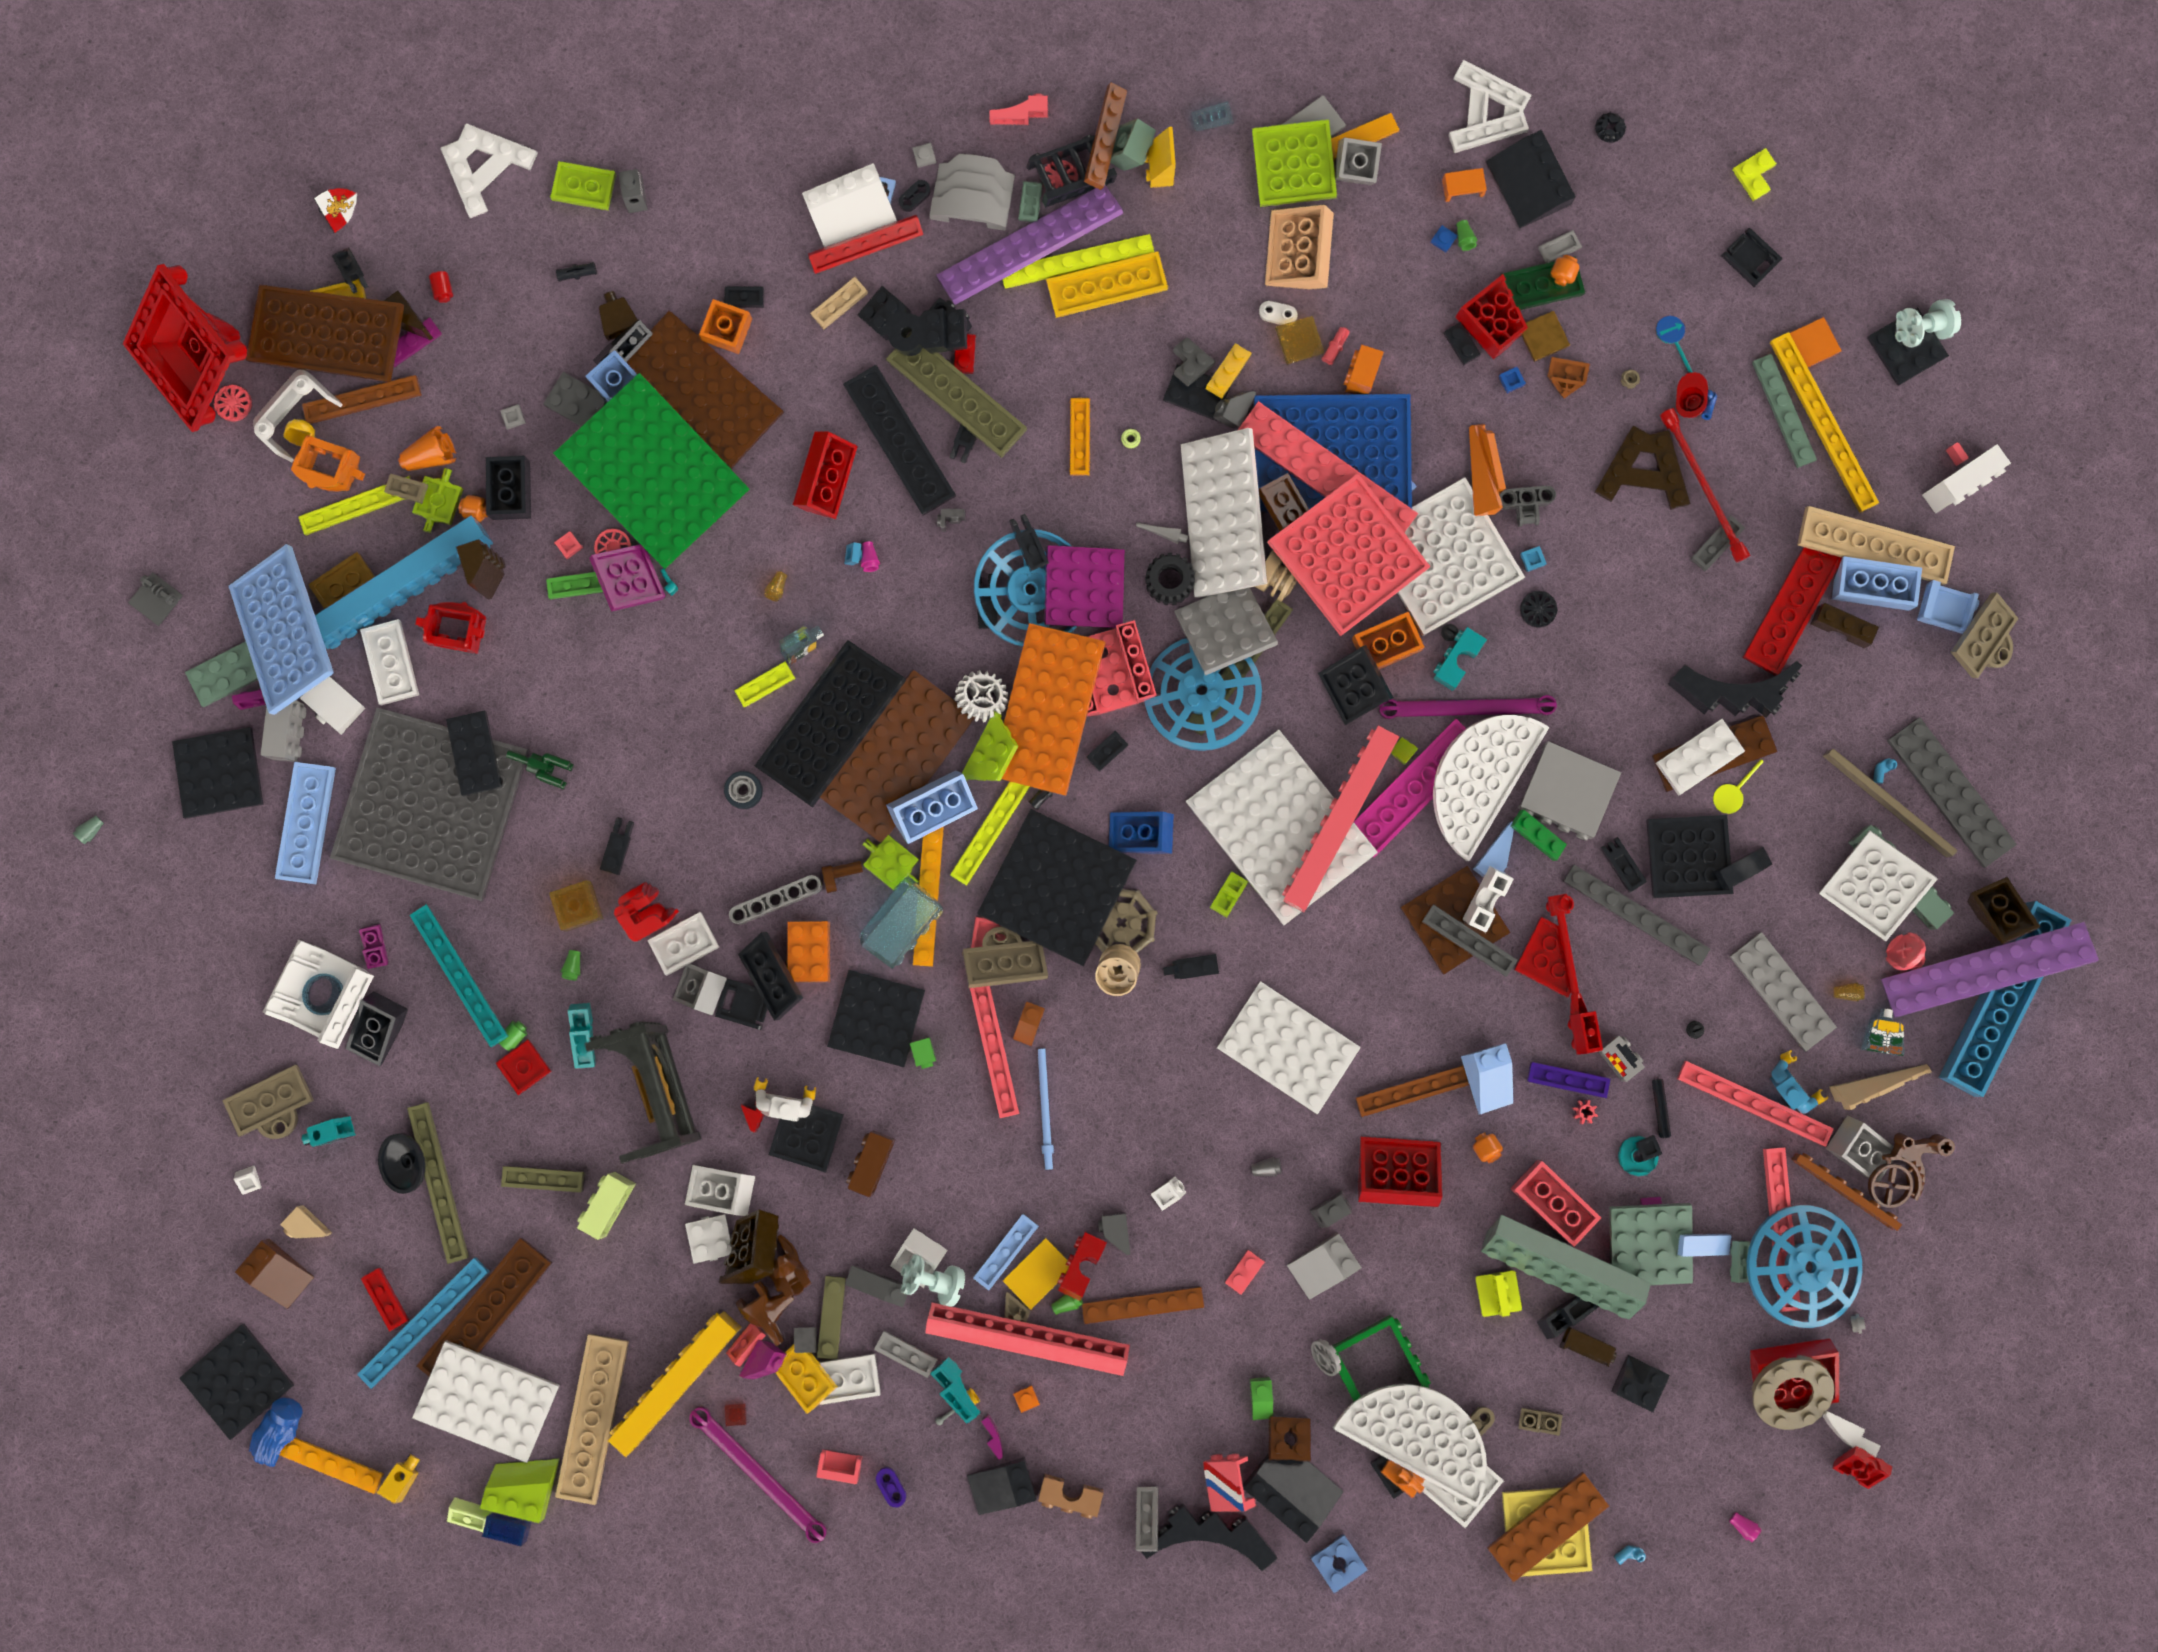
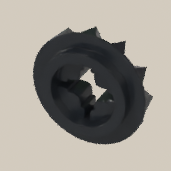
M1610 111L1609 113L1602 114L1597 119L1595 131L1602 141L1613 143L1619 141L1624 136L1627 126L1624 119L1619 116V113L1614 114ZM1608 123L1611 125L1616 124L1614 131L1612 129L1605 130L1609 125Z

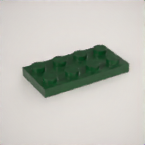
M1555 261L1503 274L1506 279L1505 283L1513 294L1512 298L1516 307L1524 310L1583 296L1585 289L1580 271H1578L1575 281L1570 284L1566 283L1565 286L1556 284L1554 282L1555 279L1551 276V270Z

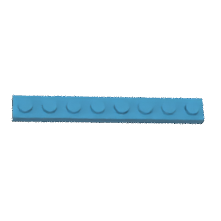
M476 1257L473 1258L357 1375L370 1389L374 1388L490 1271Z

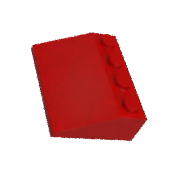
M1360 1137L1358 1202L1439 1207L1442 1200L1441 1142Z
M1830 1338L1750 1350L1753 1383L1758 1374L1773 1361L1783 1357L1789 1359L1797 1358V1355L1807 1356L1817 1360L1827 1369L1834 1384V1396L1831 1404L1839 1403V1352ZM1803 1378L1788 1379L1776 1389L1774 1395L1775 1403L1778 1407L1785 1410L1800 1408L1801 1405L1803 1406L1809 1401L1812 1395V1385Z

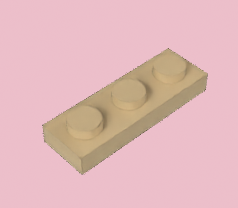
M854 277L812 311L811 316L824 330L866 296L868 291Z

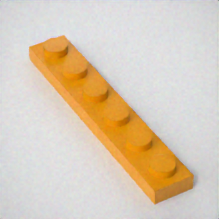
M296 1437L285 1445L280 1453L282 1457L373 1494L377 1492L384 1473Z

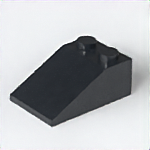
M373 991L360 1002L346 1049L381 1066L403 1026L408 1008Z
M1025 1457L967 1475L979 1515L1037 1501L1036 1491Z

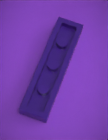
M1530 1062L1527 1082L1607 1098L1610 1078Z

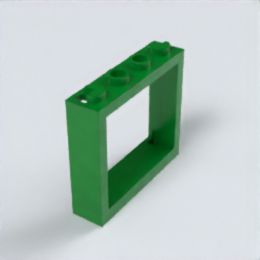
M1391 1315L1332 1345L1341 1361L1339 1374L1353 1401H1356L1361 1396L1339 1352L1388 1326L1391 1327L1420 1385L1429 1388L1428 1385L1431 1384L1427 1374H1422L1419 1368L1422 1365L1416 1354L1412 1355L1409 1349L1412 1347L1407 1336H1402L1400 1330L1403 1328L1397 1318L1393 1319Z

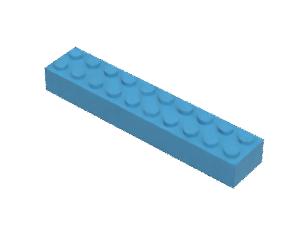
M469 516L316 614V621L325 648H337L343 639L354 637L358 633L357 630L362 627L367 628L371 626L376 618L388 615L391 612L390 609L396 605H404L408 601L407 598L412 595L417 596L424 591V587L429 584L434 585L441 580L440 577L446 573L452 574L455 572L457 566L461 564L456 546L479 539L490 548L493 541L482 524L473 516Z
M2037 901L2026 902L2025 904L2040 925V928L2008 943L2068 927L2072 920ZM2043 977L1980 994L1938 1078L1974 1097H1984Z

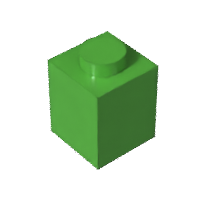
M931 1038L910 1043L916 1066L921 1065L922 1069L933 1066V1062L937 1060Z

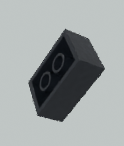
M525 455L485 457L486 515L492 520L531 519L530 461Z

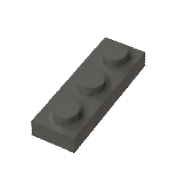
M1730 515L1727 520L1732 531L1735 533V538H1737L1745 527ZM1722 525L1690 558L1704 572L1730 546V540H1728L1729 538H1727L1726 531H1724Z

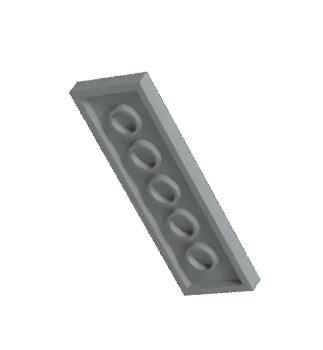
M1762 932L1729 956L1804 1052L1837 1028Z

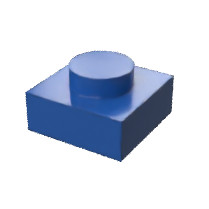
M1441 225L1430 243L1447 253L1458 235Z
M1518 367L1499 375V379L1507 394L1526 384Z

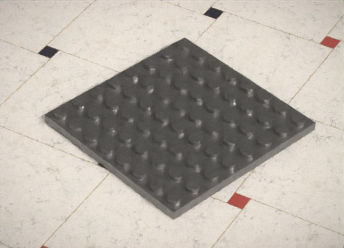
M377 707L330 859L483 901L525 766L523 763L506 758V754L510 750L528 756L529 750L493 740L502 788L463 797L461 796L448 727Z

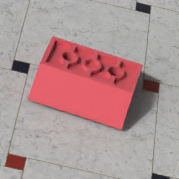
M1135 620L1116 625L1115 629L1087 636L1105 641L1104 648L1108 650L1107 657L1101 658L1087 717L1136 705L1157 696ZM1116 685L1119 688L1118 694L1110 695L1107 691L1108 687Z

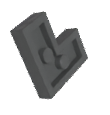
M1188 337L1174 347L1173 353L1184 361L1182 365L1175 369L1174 375L1187 386L1191 385L1215 364V360Z

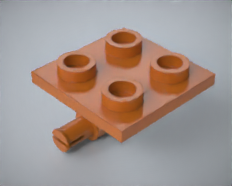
M1391 1460L1387 1461L1381 1471L1382 1474L1411 1498H1414L1417 1492L1421 1493L1425 1488L1422 1485L1425 1480L1424 1478Z

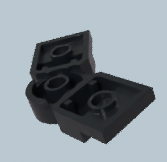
M881 286L857 314L883 339L889 340L890 344L898 352L906 356L917 355L923 348L930 354L967 349L965 309L945 311L944 309L928 310L918 317L915 314H911V310L885 287ZM909 332H912L911 335L908 338H906L907 334Z

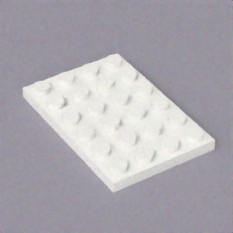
M1261 981L1217 1047V1049L1316 1114L1320 1112L1361 1048Z
M446 1340L418 1403L413 1419L527 1463L560 1385Z

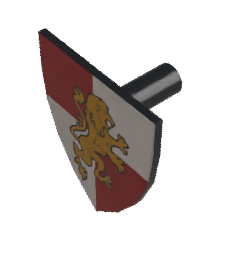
M335 188L324 191L313 198L319 207V212L323 214L333 233L343 228L352 217L357 199L356 192Z

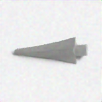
M1136 523L1137 527L1157 534L1176 544L1179 541L1187 542L1188 535L1182 534L1181 529Z

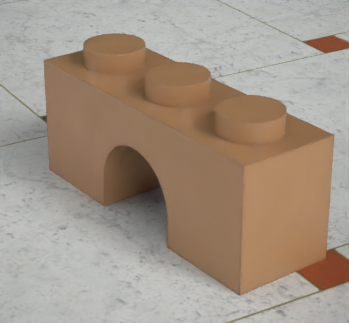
M1044 1474L1038 1502H1042V1506L1053 1508V1506L1061 1507L1063 1512H1079L1082 1517L1092 1519L1093 1516L1098 1517L1104 1493L1103 1489L1084 1484L1082 1492L1078 1497L1069 1498L1062 1490L1064 1479Z

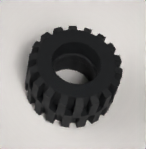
M1163 553L1159 558L1155 557L1153 559V562L1148 566L1145 578L1146 589L1150 592L1152 599L1155 598L1158 603L1164 602V605H1168V603L1176 605L1177 602L1181 603L1185 598L1189 597L1195 582V572L1192 569V564L1187 562V558H1181L1180 554L1177 553L1176 555H1172V553L1164 555ZM1166 569H1173L1181 575V584L1174 589L1165 588L1159 583V574Z

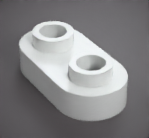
M1266 301L1261 304L1259 309L1261 319L1267 322L1291 326L1297 320L1298 314L1296 309L1289 305ZM1271 308L1272 312L1268 313L1266 309ZM1289 312L1291 317H1286L1284 314Z

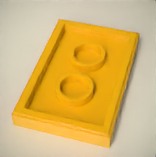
M1045 1238L1003 1282L1031 1310L1057 1284L1061 1273H1066L1068 1266L1065 1265L1067 1259Z
M793 1344L785 1352L786 1356L783 1364L775 1374L806 1414H808L838 1386L811 1352L795 1353Z

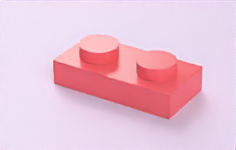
M1247 1250L1225 1283L1242 1295L1264 1264V1261Z
M750 1323L726 1354L735 1365L740 1367L752 1353L758 1340H762L766 1335L760 1327Z

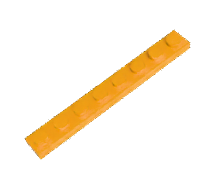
M944 826L923 836L913 957V965L933 967Z

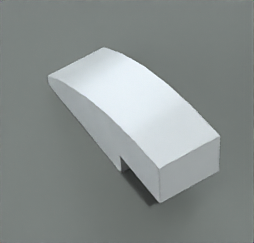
M1825 1411L1823 1418L1835 1434L1851 1448L1855 1446L1863 1448L1869 1454L1877 1456L1880 1445L1862 1437L1865 1429Z

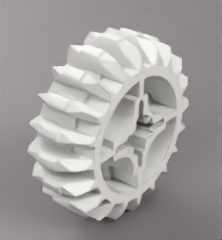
M979 670L977 674L971 672L969 676L965 675L959 681L958 688L955 691L957 694L955 701H958L957 708H963L961 712L962 714L968 713V719L972 716L975 717V722L979 718L982 719L983 723L986 722L987 718L990 720V718L994 717V711L1001 714L1008 703V692L1005 691L1006 685H1000L1002 680H996L995 674L992 677L989 676L988 671L982 674ZM968 689L970 690V694L973 697L971 701L967 696ZM992 692L996 696V704L993 702V698L991 697Z

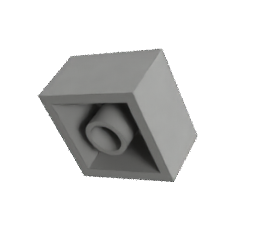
M1350 138L1339 140L1335 180L1365 185L1375 184L1382 143Z

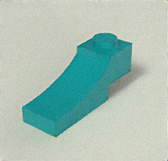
M570 1004L568 1008L569 1035L575 1069L595 1067V1052L586 1051L584 1044L590 1042L589 1038L593 1037L591 1004Z
M948 1357L930 1374L944 1388L939 1394L967 1424L980 1414V1411L967 1394L960 1376L962 1371L956 1362Z

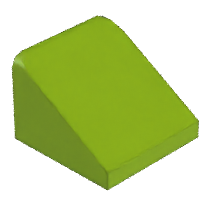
M1401 737L1391 754L1405 765L1418 748Z

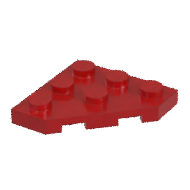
M1540 917L1514 971L1568 998L1571 989L1559 926Z

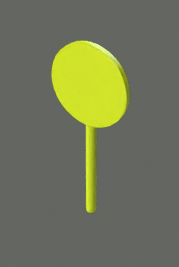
M1762 759L1759 760L1737 786L1725 784L1715 791L1713 801L1715 807L1720 812L1731 814L1741 808L1743 794L1740 788L1763 763Z

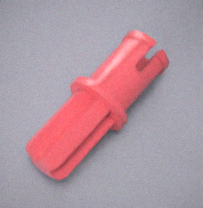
M1345 327L1339 328L1334 339L1329 342L1330 346L1321 358L1322 361L1329 365L1333 364L1339 351L1343 350L1342 346L1350 334L1348 329Z

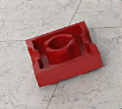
M1857 1446L1835 1459L1833 1464L1834 1470L1841 1474L1845 1473L1848 1476L1851 1474L1856 1478L1858 1484L1867 1489L1891 1476L1893 1468L1882 1459L1876 1458L1865 1449Z

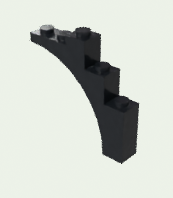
M1795 661L1787 670L1777 676L1750 684H1729L1712 680L1684 665L1670 680L1668 685L1704 715L1708 710L1713 712L1719 704L1734 716L1740 711L1744 713L1751 705L1767 718L1770 713L1775 715L1782 707L1779 703L1784 699L1781 695L1788 689L1786 684L1789 680L1793 683L1801 674L1798 670L1803 665Z
M1183 1503L1180 1506L1178 1504L1174 1505L1168 1511L1169 1515L1167 1517L1171 1524L1168 1526L1166 1523L1158 1530L1157 1551H1141L1144 1557L1148 1559L1158 1551L1174 1544L1188 1541H1209L1237 1550L1250 1559L1261 1571L1278 1559L1276 1553L1246 1516L1243 1518L1237 1517L1231 1523L1232 1527L1229 1529L1217 1512H1210L1209 1510L1200 1516L1201 1521L1198 1522Z

